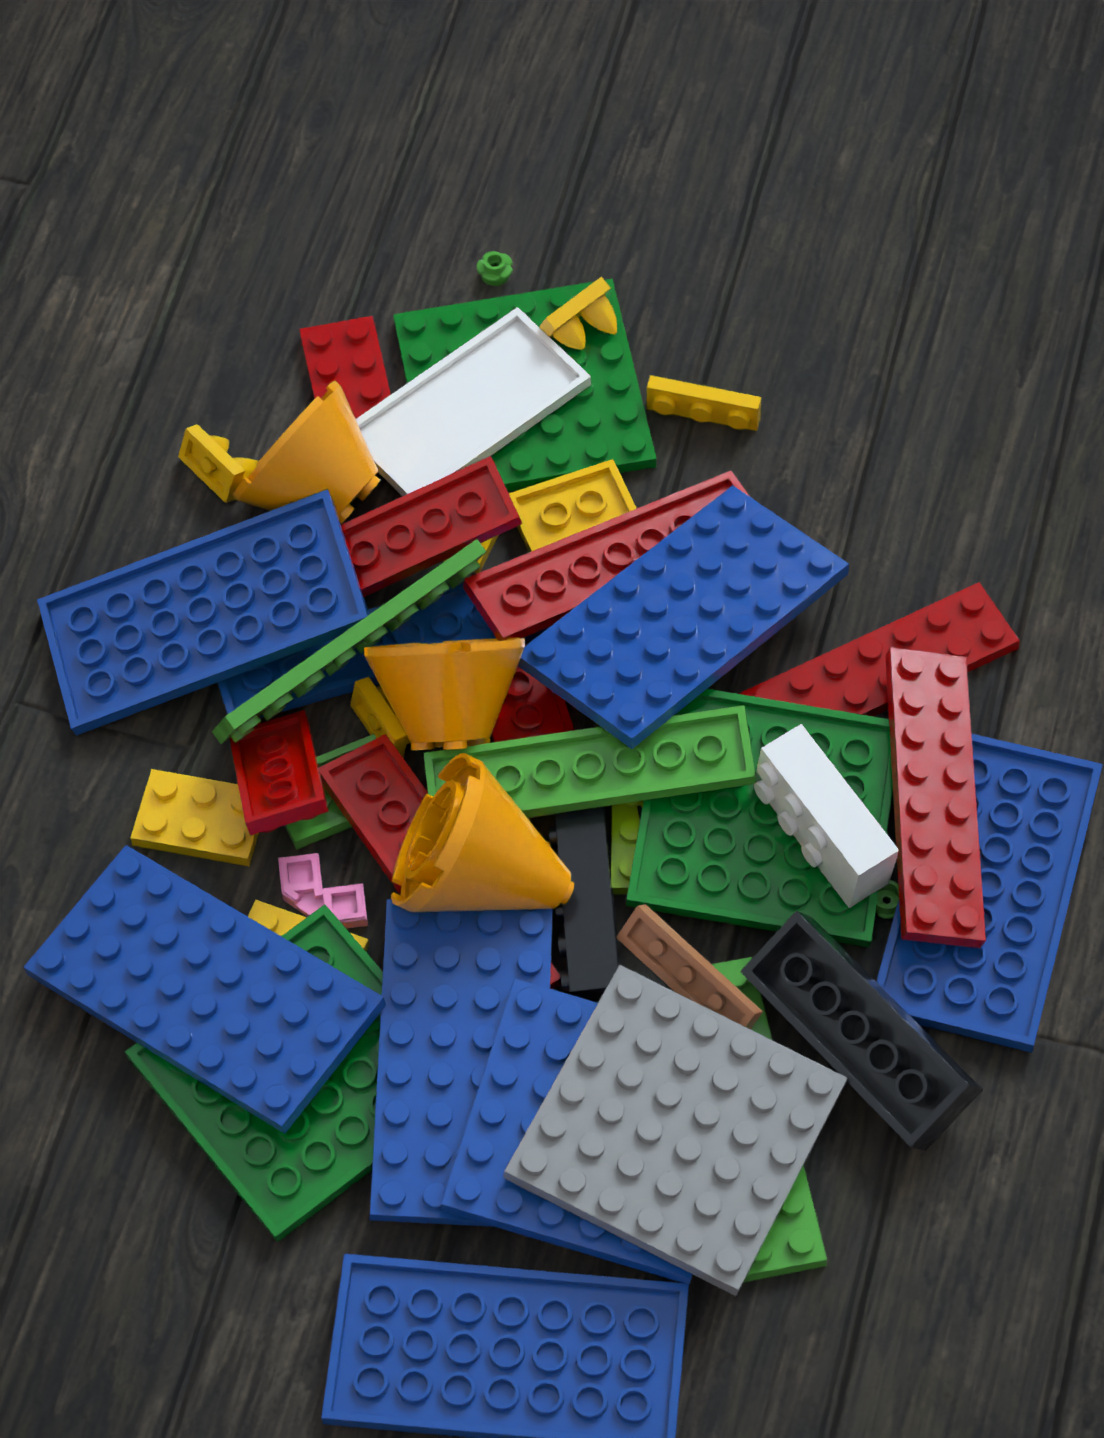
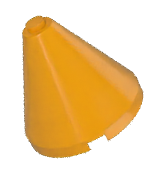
M466 753L455 756L438 775V778L446 781V783L440 787L434 796L426 793L406 833L392 877V882L402 886L401 895L392 893L391 900L393 904L409 912L554 909L560 903L566 904L574 890V882L571 881V871L481 760Z

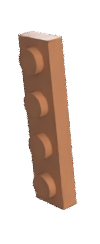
M646 904L635 908L616 938L674 992L751 1030L763 1011Z

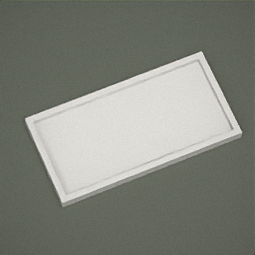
M517 307L362 414L356 421L377 466L378 473L401 496H404L493 455L591 385V376Z

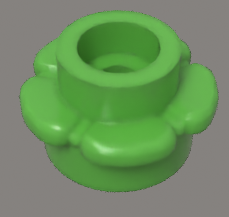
M496 251L488 252L483 255L482 260L478 261L477 272L481 274V278L486 284L499 286L508 281L513 271L511 267L513 262L507 254Z
M890 880L889 884L878 891L876 913L879 918H894L899 900V887L895 881ZM883 899H889L890 903H884Z

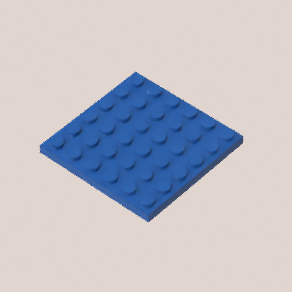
M514 978L445 1189L440 1211L690 1284L691 1273L503 1178L506 1167L598 1004L597 1002Z

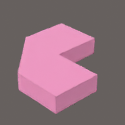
M319 853L278 858L282 897L286 903L307 917L325 904L346 929L368 926L363 883L323 888Z

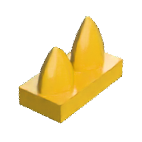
M600 277L546 317L539 328L550 338L554 337L561 344L580 350L585 348L586 341L584 327L579 319L580 316L598 330L615 335L617 333L616 316L613 307L605 296L611 289L610 286Z
M198 424L186 428L178 457L225 503L236 500L232 494L245 477L248 479V476L257 467L258 460L242 457L232 458L227 453L229 448L228 439L208 435Z
M369 676L355 681L350 706L370 735L375 734L376 738L386 734L404 758L406 745L411 742L397 716L393 713V709L381 686L376 687Z

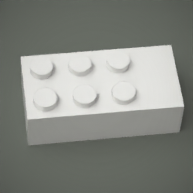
M800 724L762 747L755 774L756 783H754V790L764 804L772 806L778 814L777 819L781 828L787 835H794L802 846L801 850L806 861L812 867L817 866L846 905L851 908L889 884L899 849L804 726Z

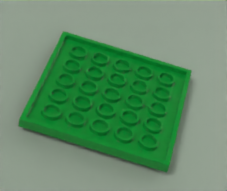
M613 279L605 280L611 288L605 296L613 307L616 316L617 333L615 335L598 330L580 316L579 319L584 327L586 339L583 350L567 347L554 337L551 338L591 376V385L491 455L508 492L521 490L612 459L620 473L657 467V458ZM593 282L393 314L406 384L517 307L539 327L546 317Z
M706 689L675 714L681 715L744 705L755 774L761 748L802 724L887 834L893 792L889 719ZM754 784L644 800L626 906L636 908L639 905L646 904L652 911L777 932L798 911L813 917L836 942L869 948L872 940L879 890L849 908L817 866L812 867L806 861L801 850V844L794 835L789 836L784 832L778 822V814L770 804L766 805L759 799L754 790Z
M325 904L281 936L382 996L383 971ZM381 1012L285 1134L142 1045L136 1043L125 1051L129 1061L276 1242H279L372 1171Z

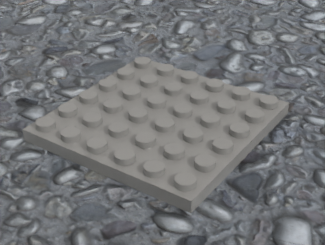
M619 965L506 1167L503 1178L737 1296L846 1083L847 1077Z

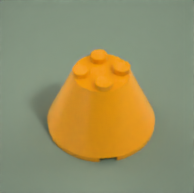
M335 380L326 387L328 391L322 398L317 396L256 464L257 467L248 476V479L245 477L232 494L237 501L272 511L328 489L340 524L342 525L355 510L350 505L353 500L358 497L363 502L380 482V479L375 476L379 471L339 383Z
M497 638L452 640L431 644L405 643L364 647V656L411 742V750L435 749V747H443L445 750L468 748V746L490 743V736L524 651L525 638H507L505 641H498Z

